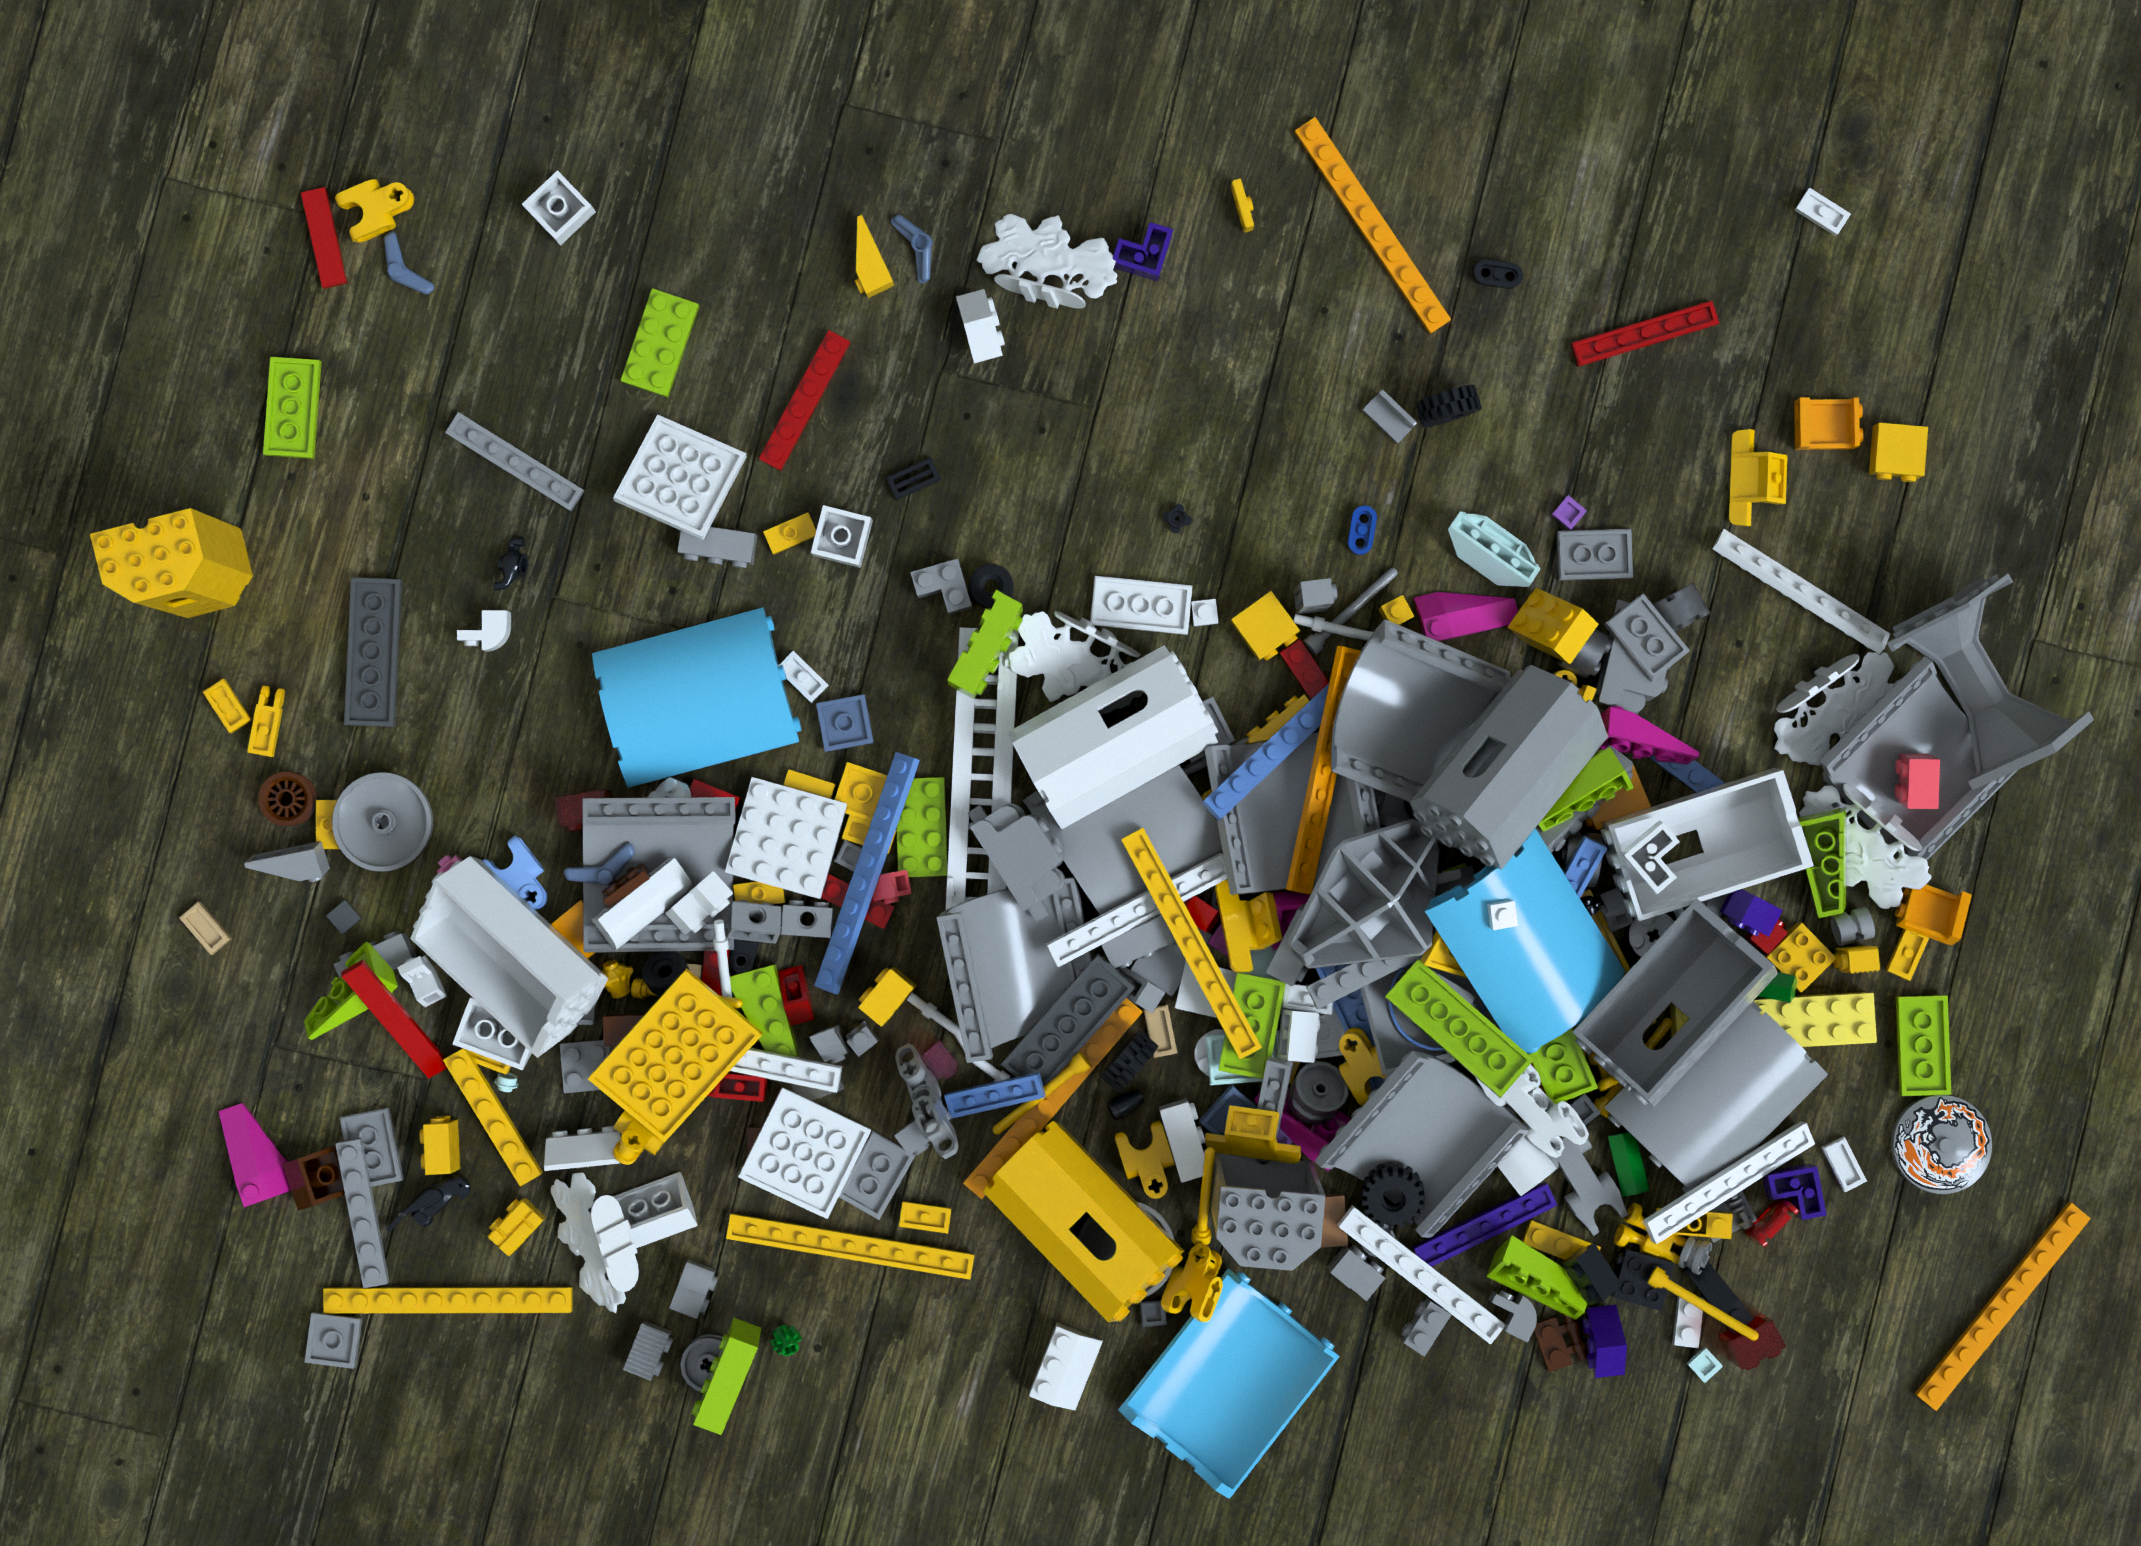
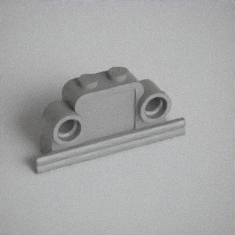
M1617 600L1613 616L1630 603ZM1609 632L1608 639L1612 641V646L1608 653L1603 656L1593 703L1598 707L1600 714L1612 706H1620L1626 711L1638 714L1644 708L1645 701H1650L1666 691L1668 679L1665 678L1667 670L1650 682Z
M1006 804L989 816L986 815L981 805L968 812L974 823L970 827L1023 912L1029 910L1036 922L1049 915L1042 900L1059 892L1064 887L1065 877L1063 872L1057 868L1063 862L1062 851L1064 850L1060 842L1056 838L1053 839L1049 834L1050 827L1046 820L1034 814L1025 816L1023 809L1017 804Z

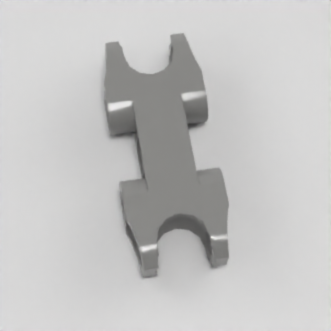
M908 1043L897 1049L895 1058L899 1073L907 1084L913 1102L912 1112L921 1134L932 1142L935 1151L940 1157L947 1159L957 1153L959 1146L954 1127L945 1113L940 1098L941 1090L933 1070L927 1063L922 1061L917 1049ZM913 1052L914 1057L912 1060L902 1062V1058L906 1053ZM944 1140H951L950 1148L941 1151L940 1144Z
M1573 1127V1128L1575 1129V1131L1577 1132V1134L1580 1136L1579 1131L1577 1130V1128ZM1559 1136L1565 1147L1561 1156L1554 1158L1548 1154L1546 1155L1557 1169H1561L1573 1189V1192L1564 1197L1574 1216L1594 1236L1599 1231L1593 1216L1595 1210L1600 1205H1611L1622 1218L1627 1216L1628 1213L1622 1201L1620 1191L1610 1175L1604 1172L1596 1177L1583 1156L1584 1152L1592 1148L1588 1138L1586 1143L1578 1145L1566 1137Z

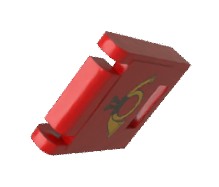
M1776 1199L1759 1215L1757 1221L1752 1223L1753 1226L1746 1229L1744 1233L1753 1242L1765 1248L1768 1245L1765 1240L1767 1238L1772 1239L1792 1218L1786 1212L1797 1215L1799 1210L1788 1201Z

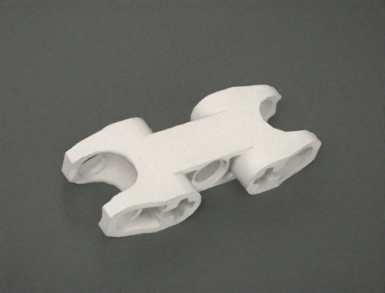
M1531 1064L1501 1098L1477 1079L1485 1094L1497 1106H1504L1508 1103L1524 1120L1523 1125L1529 1130L1526 1134L1527 1138L1549 1156L1554 1158L1561 1156L1565 1147L1559 1136L1566 1137L1578 1145L1586 1143L1589 1133L1577 1112L1567 1102L1561 1101L1555 1104L1538 1087L1541 1082L1540 1076ZM1573 1127L1577 1128V1130L1579 1131L1580 1136L1577 1134V1132L1575 1131V1129H1574Z

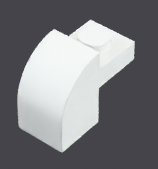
M482 610V630H457V640L464 642V646H479V642H482V650L486 652L500 648L508 640L511 632V612L507 610Z
M426 956L410 958L403 965L397 967L400 975L410 983L416 1000L424 1007L447 997L438 974Z

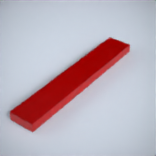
M1711 300L1572 342L1571 347L1577 367L1713 327L1720 323Z
M364 960L341 972V977L428 1079L447 1069L443 1061L445 1056Z

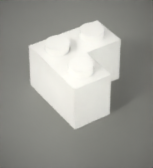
M984 289L956 296L974 363L1003 356L1000 346L1005 345L1002 332L996 331L995 326L1000 324L992 297L987 298Z
M1658 821L1623 850L1621 855L1651 890L1658 894L1677 878L1661 860V857L1680 841L1664 822Z
M713 871L665 914L684 935L688 934L691 930L696 933L706 924L703 920L708 915L713 918L730 903L728 898L733 892Z

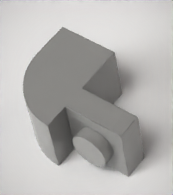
M1501 1290L1500 1293L1492 1291L1489 1300L1510 1311L1505 1320L1506 1326L1503 1330L1528 1343L1537 1322L1536 1310L1533 1304L1521 1293L1513 1301L1514 1296L1504 1290Z

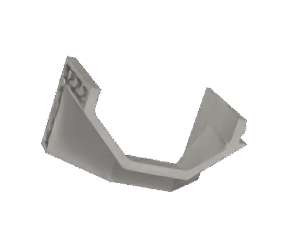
M1996 574L1986 580L1982 575L1953 597L1892 627L1895 631L1893 633L1895 638L1887 643L1891 652L1907 643L1933 660L1938 665L1969 720L1976 765V775L1968 781L1972 790L2056 753L2094 720L2089 711L2073 719H2066L2013 695L2007 689L1981 645L1979 630L1986 597L2011 584L2013 581L2009 574L2000 578Z

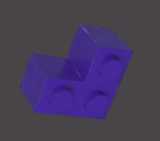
M1150 222L1143 245L1119 238L1113 260L1116 261L1114 268L1158 282L1173 229Z
M1743 889L1730 892L1720 910L1721 913L1728 916L1726 921L1757 937L1759 933L1769 937L1783 911Z
M1809 1163L1773 1170L1762 1177L1767 1198L1772 1200L1792 1198L1793 1205L1799 1210L1795 1217L1805 1220L1827 1215L1817 1166Z
M1608 1305L1587 1308L1586 1318L1582 1319L1584 1333H1588L1590 1338L1587 1339L1589 1350L1587 1354L1588 1368H1593L1595 1378L1625 1375L1627 1344L1617 1306Z

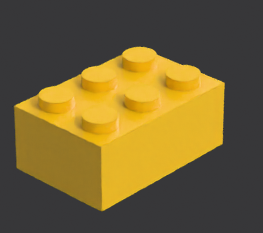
M1535 588L1507 628L1524 643L1571 664L1599 624L1584 609Z
M895 966L891 969L885 968L874 980L878 983L876 987H869L859 998L862 1004L858 1008L881 1027L891 1018L917 986Z

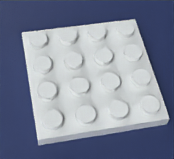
M657 415L613 499L617 503L704 540L747 456L746 453Z
M752 777L725 873L821 899L847 803Z
M781 1087L738 1177L828 1219L871 1132V1128Z

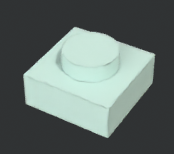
M1703 1347L1686 1363L1704 1383L1723 1367L1706 1347Z

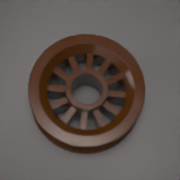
M279 772L273 774L265 780L260 788L258 795L260 810L274 824L281 826L300 825L307 821L316 809V789L307 777L299 773ZM287 792L291 793L293 797L292 803L288 806L283 802V797ZM272 793L276 795V798H271ZM300 800H305L304 805L300 803Z

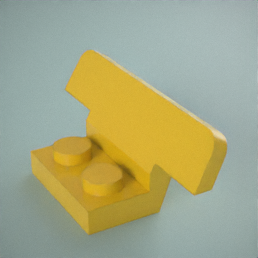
M1752 429L1738 430L1732 435L1729 520L1732 524L1739 526H1751L1752 503L1786 504L1787 455L1773 452H1754L1755 430Z
M1224 880L1216 884L1215 893L1230 967L1234 972H1250L1254 970L1250 950H1263L1282 940L1273 893L1265 892L1250 901H1240L1238 894L1230 895L1228 880Z
M1229 1105L1224 1135L1205 1134L1207 1148L1212 1147L1215 1153L1292 1164L1299 1163L1301 1158V1146L1277 1143L1275 1138L1279 1113L1275 1111Z

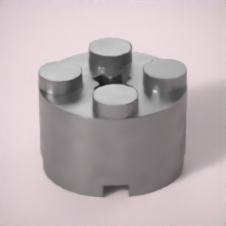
M1694 583L1653 604L1674 632L1692 624L1696 619L1698 620L1710 614Z
M1595 629L1571 664L1557 661V665L1583 679L1589 675L1595 676L1601 668L1599 661L1603 654H1607L1610 650L1612 641L1608 639V635Z

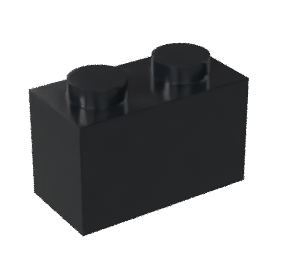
M1595 1243L1580 1248L1562 1263L1568 1276L1573 1280L1582 1298L1589 1306L1603 1302L1622 1286Z

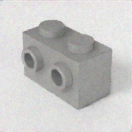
M1428 1297L1424 1302L1421 1301L1414 1312L1416 1314L1411 1323H1406L1401 1331L1402 1337L1400 1338L1404 1344L1424 1357L1451 1316L1447 1310Z

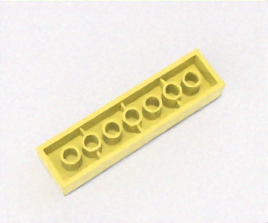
M1854 992L1795 996L1791 1003L1768 998L1754 999V1003L1762 1009L1760 1014L1763 1015L1766 1012L1801 1047L1877 1043L1874 993ZM1671 1003L1670 1017L1672 1020L1671 1032L1673 1037L1690 1018Z

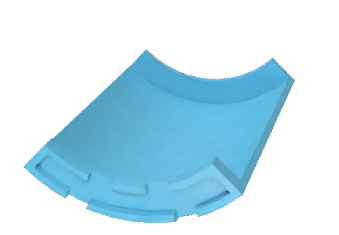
M764 607L592 653L595 676L597 680L599 679L601 686L599 695L613 748H617L620 757L618 763L627 788L799 742L798 732L802 731L798 717H793L783 683V680L787 679L783 665H778L771 631L775 630L771 616H766Z
M1536 828L1502 870L1494 866H1485L1473 875L1476 879L1464 888L1459 884L1451 890L1432 898L1425 910V913L1502 1032L1528 1054L1538 1051L1542 1045L1562 1035L1575 1025H1580L1617 985L1626 972ZM1509 899L1514 900L1518 926L1498 930L1490 929L1487 904Z
M1228 1268L1221 1277L1223 1288L1211 1319L1208 1322H1201L1191 1315L1118 1410L1131 1424L1152 1438L1156 1436L1165 1443V1447L1182 1461L1185 1459L1195 1468L1194 1471L1215 1491L1230 1499L1340 1356L1332 1350L1335 1346L1325 1337H1322L1320 1340L1291 1316L1292 1310L1282 1302L1277 1305L1249 1283L1251 1279L1239 1270L1236 1274Z

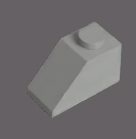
M1117 967L1116 969L1135 985L1134 990L1127 998L1153 1013L1165 992L1127 967Z

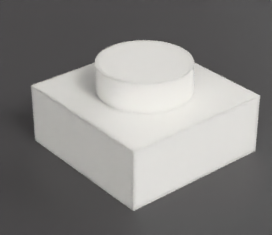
M1216 599L1191 602L1194 627L1218 624Z
M1509 899L1487 904L1490 929L1498 930L1518 926L1514 900Z

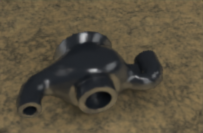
M523 537L511 538L507 544L508 551L504 556L499 557L498 569L503 572L504 578L502 581L494 583V590H504L517 577L526 576L528 557L526 553L521 554L519 552V548L523 547L525 543Z

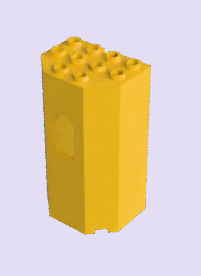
M192 508L148 519L147 526L142 529H138L134 523L90 534L103 585L133 603L185 618L235 606L240 599L243 589L253 577L242 530Z
M1052 1121L1045 1127L1047 1132L1041 1131L1031 1137L993 1176L994 1185L988 1184L982 1192L1107 1322H1120L1130 1313L1128 1307L1131 1304H1138L1147 1296L1148 1293L1145 1290L1148 1286L1159 1284L1166 1276L1163 1272L1168 1267L1174 1268L1183 1259L1181 1254L1184 1250L1060 1123ZM1086 1212L1114 1239L1116 1252L1111 1259L1103 1261L1096 1258L1069 1230Z

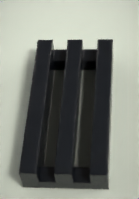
M931 457L886 477L896 500H900L941 481ZM927 465L930 466V469L896 485L893 482ZM931 474L934 475L933 478L928 479L920 484H917L907 490H904L900 493H898L897 491L898 489L905 487L915 481H918L926 476H929Z

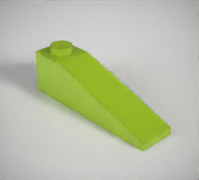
M365 942L348 958L345 965L349 968L357 962L364 960L386 988L393 993L398 987L393 969L370 943ZM335 977L331 982L333 987L329 994L318 1000L304 1020L308 1039L313 1040L369 1009L342 977Z

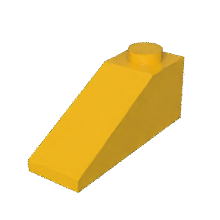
M860 215L857 217L856 273L858 279L854 281L860 294L865 292L867 297L870 298L893 287L894 282L863 216Z

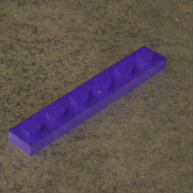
M1543 1182L1522 1196L1518 1194L1412 1247L1416 1255L1432 1267L1558 1205L1548 1184Z

